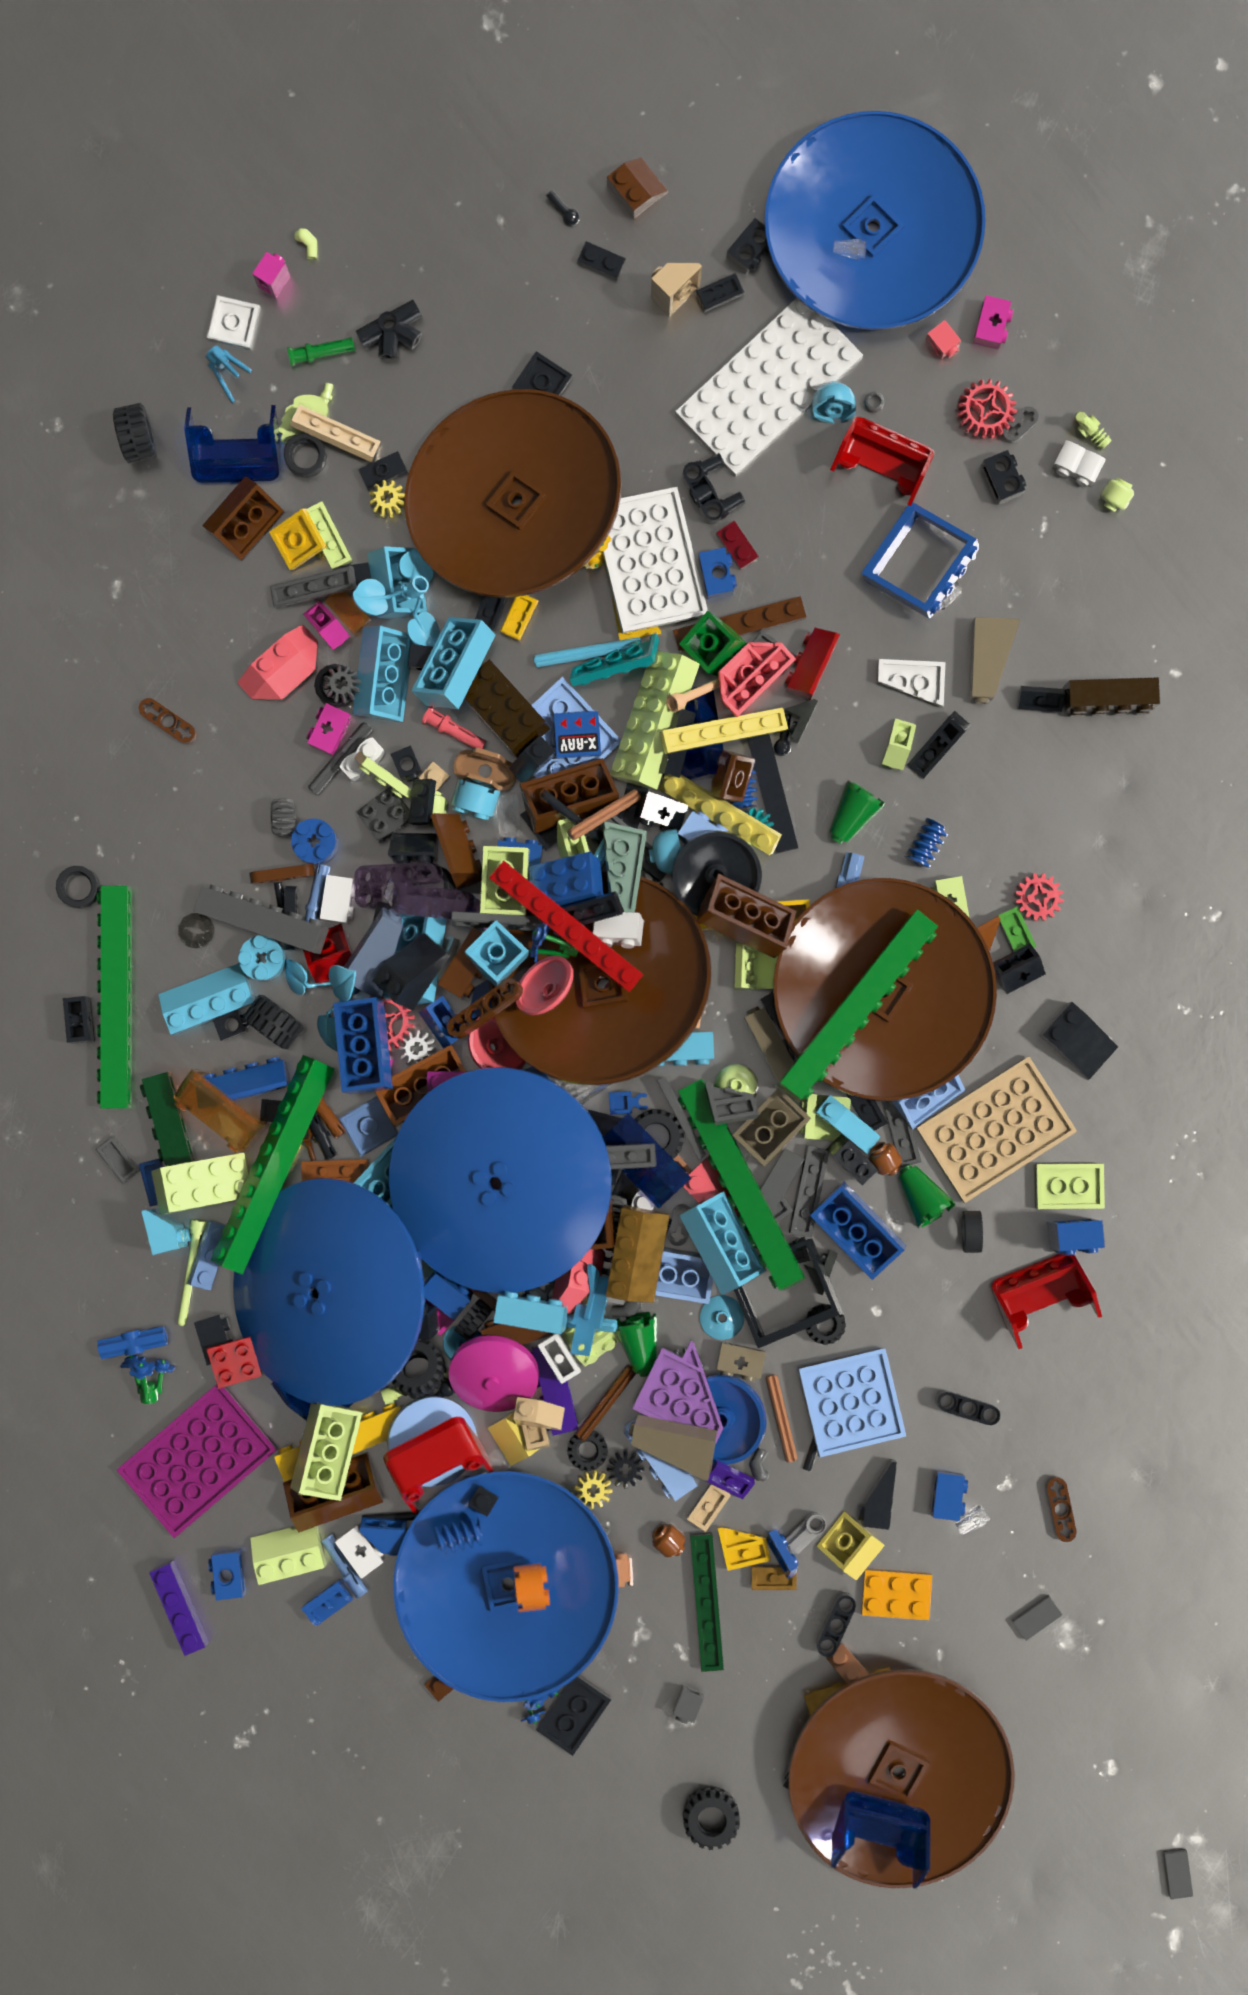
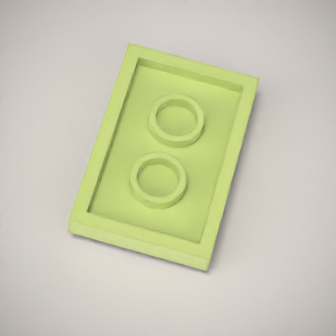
M1036 1164V1209L1105 1208L1104 1164Z

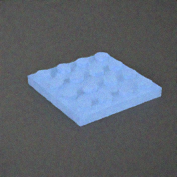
M563 677L532 704V707L541 715L550 728L542 738L555 752L554 714L594 711ZM599 717L601 756L557 759L556 752V756L540 769L534 777H543L601 758L605 759L620 745L621 739Z
M885 1348L798 1369L819 1457L906 1437Z

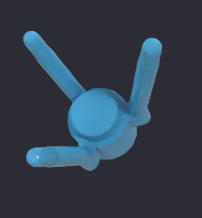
M217 345L208 351L206 359L210 362L208 364L209 368L214 372L224 392L233 403L235 400L217 368L222 369L226 367L235 377H239V374L228 363L231 360L248 373H251L252 370L233 357L226 349L222 350Z

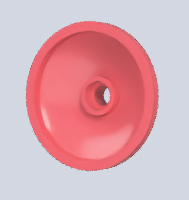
M550 956L531 966L519 982L523 987V993L516 1000L518 1008L525 1014L539 1015L552 1010L560 1004L572 985L573 968L571 964L561 956Z
M495 1016L468 1035L470 1055L480 1069L500 1067L520 1070L526 1064L502 1035ZM491 1044L494 1045L495 1050L491 1049Z

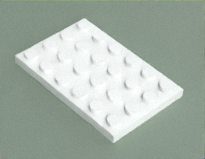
M673 487L621 498L618 514L609 533L611 541L608 543V548L602 552L622 634L702 617L708 610L678 488Z

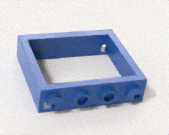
M913 502L911 506L908 505L861 574L867 583L930 619L937 610H940L941 602L945 596H949L952 593L954 583L958 577L961 578L965 574L969 561L976 558L979 544L973 536ZM918 517L965 543V546L925 603L878 576Z

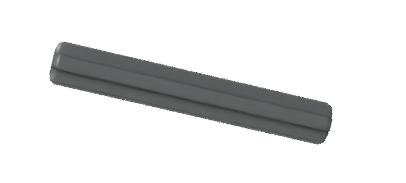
M362 722L308 785V788L317 795L338 772L342 761L348 755L354 753L371 733L372 728L366 722Z

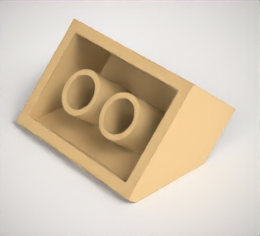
M667 263L663 268L659 266L651 275V299L670 316L700 287L702 266L699 263Z

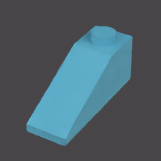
M828 1095L816 1110V1114L866 1154L869 1153L881 1137L831 1095Z

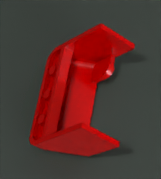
M855 417L840 445L830 470L834 472L838 463L846 469L854 468L859 463L897 480L899 491L906 496H911L907 505L911 506L935 453L930 447L866 418Z
M1058 1254L1000 1277L992 1284V1290L1005 1324L1018 1349L1023 1348L1018 1332L1024 1330L1029 1324L1026 1315L1067 1299L1073 1307H1083L1090 1304L1097 1317H1102L1096 1291L1074 1254Z
M453 1417L389 1450L383 1456L386 1468L402 1499L414 1514L419 1513L415 1501L419 1500L424 1493L422 1485L459 1465H462L466 1470H476L481 1465H484L489 1473L494 1472L483 1444L463 1417Z

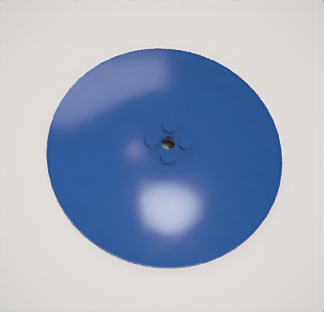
M863 111L846 114L825 122L807 133L793 146L780 163L770 185L765 207V235L773 264L786 286L803 304L820 316L844 326L858 329L881 330L902 327L918 322L941 309L953 299L970 277L978 261L985 235L986 218L982 191L978 179L963 153L944 134L932 126L903 114L886 111ZM871 221L877 222L879 229L877 231H870L867 224Z
M494 1067L473 1070L455 1076L435 1087L416 1104L402 1124L393 1146L389 1166V1188L394 1212L406 1227L416 1250H420L422 1253V1259L435 1271L453 1282L474 1290L491 1293H504L505 1291L521 1292L540 1287L559 1278L574 1267L590 1250L598 1238L608 1214L612 1194V1173L607 1147L602 1134L588 1111L575 1097L561 1086L540 1075L514 1068ZM492 1177H498L501 1180L502 1185L500 1189L492 1188L490 1185Z
M332 1178L306 1180L280 1191L243 1275L234 1272L233 1298L239 1329L243 1338L251 1337L260 1369L286 1393L312 1404L320 1403L327 1406L346 1405L364 1400L382 1390L403 1369L411 1356L421 1330L425 1302L424 1280L419 1256L411 1236L397 1214L380 1197L362 1186L345 1180ZM314 1288H317L319 1292L318 1299H315L313 1296Z
M514 1471L484 1473L462 1480L439 1493L419 1512L403 1538L395 1564L393 1579L395 1610L401 1630L413 1653L444 1684L468 1696L486 1701L518 1702L531 1700L556 1691L571 1682L587 1668L602 1649L612 1628L618 1606L619 1575L612 1545L599 1520L569 1490L553 1481L528 1473ZM480 1485L499 1496L488 1517L468 1506ZM470 1518L473 1519L475 1524H477V1518H479L483 1536L482 1546H479L477 1541H474L473 1548H470L468 1543H465L464 1550H461L459 1545H456L455 1552H452L450 1547H447L445 1555L441 1549H438L434 1527H437L439 1532H441L442 1525L444 1524L450 1530L451 1523L453 1522L459 1528L460 1521L463 1520L466 1526H468ZM541 1563V1566H546L548 1582L543 1583V1587L549 1591L550 1605L546 1606L544 1610L519 1612L518 1606H522V1604L518 1605L516 1585H514L513 1590L507 1591L503 1588L502 1582L505 1578H511L515 1584V1574H519V1572H514V1566Z

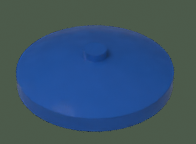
M711 1375L706 1377L723 1425V1430L715 1444L713 1463L716 1460L726 1465L738 1463L749 1457L759 1447L764 1438L767 1425L765 1408L759 1395L746 1382L729 1375Z

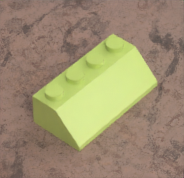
M311 1403L290 1486L291 1489L299 1494L341 1501L362 1416L361 1411L340 1405L327 1406L320 1403Z

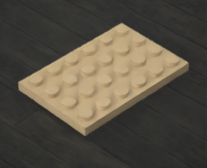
M1029 1056L916 1127L964 1203L1077 1132Z

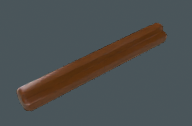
M627 1365L578 1428L575 1434L580 1440L586 1441L636 1375L631 1366Z

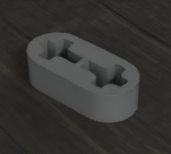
M1030 406L1024 407L1014 416V422L1008 421L1009 429L1012 430L1016 426L1019 429H1017L1015 437L1014 435L1008 436L1009 430L1003 427L1002 438L1004 441L1015 443L1023 437L1038 421L1037 410ZM1024 413L1026 415L1030 413L1033 415L1031 418L1032 422L1027 420L1024 424L1021 423L1025 417Z

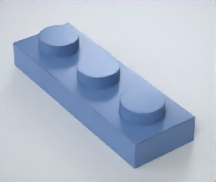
M207 1220L187 1283L188 1285L211 1291L218 1264L210 1260L222 1236L225 1224Z

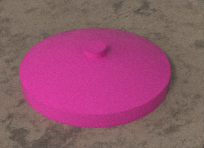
M481 1336L465 1342L455 1351L449 1366V1381L458 1397L472 1407L489 1412H505L515 1409L517 1397L531 1399L537 1389L539 1380L538 1364L530 1351L520 1343L501 1336Z

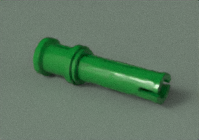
M350 337L316 345L305 343V346L287 347L291 367H293L297 363L307 361L313 363L314 359L354 352L355 348L353 338Z

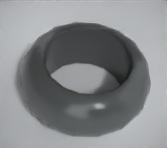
M870 392L864 399V405L871 412L880 411L884 406V398L878 392ZM870 397H877L880 400V405L872 407L869 405L868 399Z

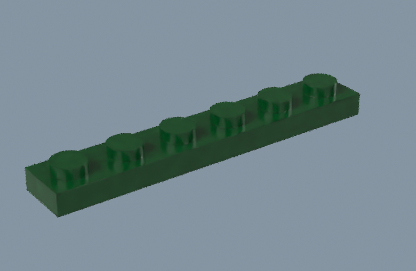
M713 1534L690 1535L701 1672L724 1670Z

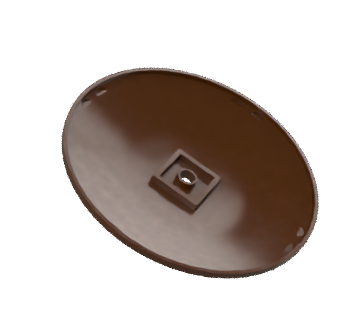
M532 389L506 390L485 395L461 406L447 416L428 435L417 452L408 474L404 497L405 516L410 536L416 549L434 572L447 582L467 592L482 596L509 598L543 591L561 583L579 571L598 552L608 537L618 514L621 501L622 479L619 460L615 448L601 424L583 407L565 397ZM521 496L522 501L519 504L513 505L511 503L514 497Z
M601 872L603 894L609 893L607 872ZM640 876L635 913H640L644 920L641 946L623 948L621 945H612L610 947L644 974L630 992L626 991L578 951L576 957L569 956L568 959L565 958L573 968V981L568 994L555 1008L543 1014L528 1015L518 1008L515 1001L495 1015L502 1035L511 1048L530 1066L545 1075L568 1083L580 1085L614 1084L638 1077L656 1068L671 1057L689 1038L696 1028L708 1000L711 986V958L707 941L697 919L682 901H679L677 896L667 888ZM527 910L526 916H535ZM594 922L584 925L593 933ZM550 929V931L548 932L547 935H550V936H553V937H556V938L562 940L561 937L555 935V934H554V931H553L552 929ZM507 930L528 951L531 949L534 940L532 939L533 931ZM546 939L538 946V949L563 951L559 949L560 944ZM528 952V957L505 980L514 979L520 982L527 970L534 965L535 958L531 957L530 952ZM538 954L537 962L553 955ZM607 979L609 980V985L604 989L598 988L599 981ZM489 981V988L491 991L493 988H495V986ZM510 986L509 993H513L514 986ZM497 997L491 999L492 1008L498 1004Z
M873 878L859 880L838 887L820 897L799 916L792 926L787 948L777 957L773 979L775 1011L786 1041L795 1055L799 1057L913 912L918 909L938 925L934 931L937 934L929 945L925 943L922 946L921 950H923L921 956L916 961L911 960L907 965L910 969L902 979L898 977L894 982L896 985L895 989L889 996L881 998L880 1001L883 1004L875 1013L870 1012L867 1016L869 1022L862 1030L857 1029L853 1036L856 1038L848 1048L844 1046L839 1052L842 1055L834 1065L830 1063L826 1068L828 1074L822 1081L849 1095L869 1100L896 1101L914 1098L934 1091L955 1078L971 1063L981 1049L991 1028L996 1007L997 982L993 961L986 942L972 920L955 903L924 885L894 878Z
M890 1670L867 1675L845 1685L829 1696L814 1711L795 1743L789 1767L788 1786L792 1810L800 1831L815 1853L828 1865L845 1876L865 1884L885 1888H912L932 1884L954 1875L975 1861L988 1848L1002 1828L1008 1815L1014 1791L1015 1771L1011 1747L1004 1729L991 1709L975 1693L960 1683L939 1674L920 1670ZM897 1767L905 1769L901 1776H895L893 1770Z

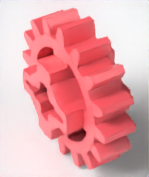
M1034 873L1032 874V880L1026 877L1024 878L1026 884H1018L1021 891H1016L1015 895L1020 896V899L1015 901V904H1021L1022 907L1019 910L1020 912L1026 911L1025 918L1032 915L1033 921H1037L1040 916L1041 920L1045 921L1046 915L1051 918L1054 917L1053 910L1060 911V907L1057 904L1064 902L1063 899L1059 898V895L1064 892L1057 890V887L1060 885L1059 882L1056 884L1052 883L1053 876L1047 880L1045 879V873H1042L1040 878ZM1042 883L1047 885L1051 890L1048 891L1047 889L1043 888ZM1032 884L1031 893L1025 896L1027 888ZM1038 892L1039 895L1044 896V899L1041 900V903L1039 900H1035L1034 896L1037 895ZM1053 899L1051 907L1047 910V902ZM1027 904L1036 907V911L1030 909Z

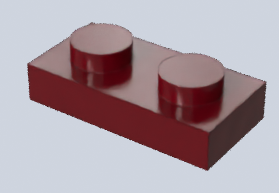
M735 520L716 532L717 537L728 553H730L740 570L759 558Z

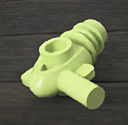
M1079 411L1076 413L1075 419L1080 424L1077 429L1085 437L1088 435L1093 436L1090 442L1095 439L1094 444L1098 442L1097 447L1103 449L1112 441L1109 435L1104 436L1106 432L1101 433L1104 428L1099 431L1098 426L1101 423L1092 414L1088 417L1084 412Z

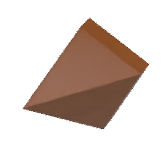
M999 915L978 927L989 951L991 950L1001 920Z

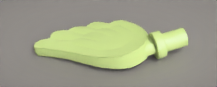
M325 383L320 397L301 395L294 399L293 405L286 408L285 415L281 420L282 424L279 426V432L283 434L281 437L282 443L287 444L295 435L304 433L290 426L299 405L327 417L328 402L333 397L331 396L333 384Z

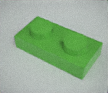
M1018 906L999 915L1001 919L1000 925L1013 952L1030 943L1033 947H1037Z

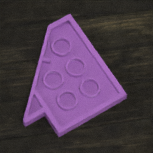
M690 1341L683 1357L662 1347L632 1409L652 1418L717 1430V1442L723 1430V1425L694 1341Z

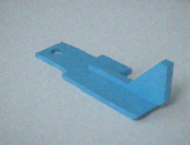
M588 1264L587 1267L590 1288L587 1305H576L572 1325L576 1326L570 1354L590 1356L596 1328L601 1329L608 1299L606 1292L609 1277L599 1276V1270L592 1264ZM580 1344H584L585 1348L582 1351L578 1349Z

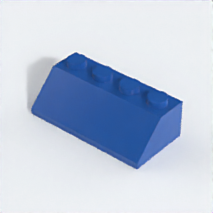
M274 1057L267 1059V1064L258 1066V1063L255 1062L244 1065V1070L236 1071V1068L224 1070V1075L215 1077L214 1073L201 1076L202 1080L196 1082L199 1107L208 1108L286 1088L291 1081L286 1060Z
M845 1181L810 1215L872 1280L906 1248V1244Z

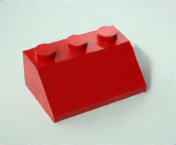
M814 628L812 633L808 631L803 641V644L806 645L804 652L799 651L794 661L797 667L794 673L789 672L785 680V684L788 685L787 692L807 701L811 700L841 634L820 628Z

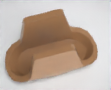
M477 747L473 750L465 749L459 752L454 761V774L458 778L505 791L510 789L516 780V776L509 770L513 763L494 752ZM482 765L491 767L492 773L489 777L480 776L479 768Z

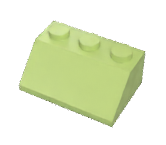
M293 1526L250 1538L253 1565L258 1585L323 1569L327 1565L317 1526L299 1533L296 1527Z

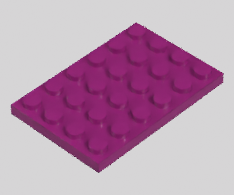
M216 1384L120 1466L117 1472L171 1536L175 1538L278 1449L225 1387L218 1389Z

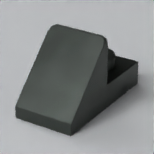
M812 699L784 709V713L799 720L798 722H793L788 732L792 734L791 741L799 742L818 700Z
M828 1250L827 1254L822 1253L821 1256L828 1277H830L838 1253ZM804 1265L816 1292L823 1295L825 1290L816 1269Z

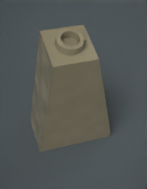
M975 617L972 621L970 700H975V703L988 704L995 697L1019 626V619Z
M757 1006L747 1011L748 1016L744 1019L778 1084L794 1062L765 1007L760 1009Z
M638 1415L635 1423L631 1422L629 1436H632L631 1445L700 1479L708 1481L712 1469L717 1430Z

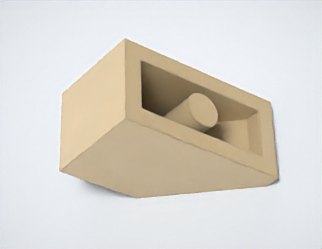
M517 1397L514 1421L517 1425L561 1431L565 1408L541 1400Z

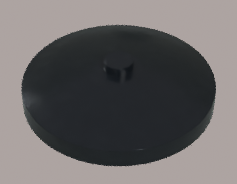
M708 831L694 836L679 850L672 867V884L677 898L689 908L692 914L698 916L701 903L717 874L759 892L762 881V869L759 858L750 844L740 836L727 831Z

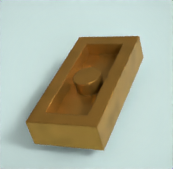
M751 1566V1589L797 1590V1572L795 1576L787 1579L780 1566Z

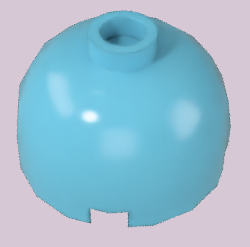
M831 381L819 387L812 401L814 417L826 423H834L833 419L841 418V422L852 418L856 413V399L850 387L837 381Z
M676 829L659 833L653 840V849L648 850L651 863L655 862L657 868L667 874H672L675 857L681 848Z

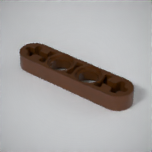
M514 979L504 980L451 1018L447 1024L448 1033L458 1039L466 1037L518 1000L523 993L522 985ZM511 985L514 986L512 994L509 993ZM493 997H497V1006L490 1008V1000ZM479 1009L480 1017L478 1020L473 1021L472 1013ZM457 1024H460V1025H461V1026L459 1027V1029H460L459 1032L455 1031V1030L457 1029V1026H456Z

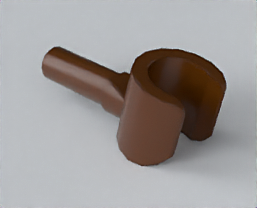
M308 1129L309 1137L303 1139L302 1142L305 1143L310 1160L312 1161L316 1160L311 1142L313 1134Z

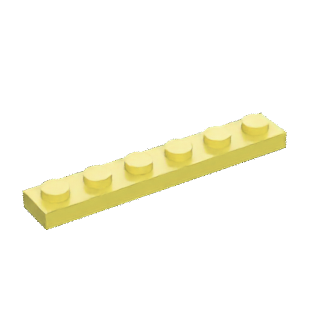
M778 708L742 715L737 718L731 717L663 730L660 732L664 753L668 754L787 730L788 726L784 709Z
M665 774L659 787L661 791L688 805V807L696 812L704 813L711 821L722 825L731 833L740 836L746 842H750L751 845L766 854H773L782 834L725 800L711 794L710 791L683 775L677 778Z

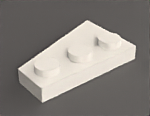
M878 660V683L940 707L944 706L945 662Z

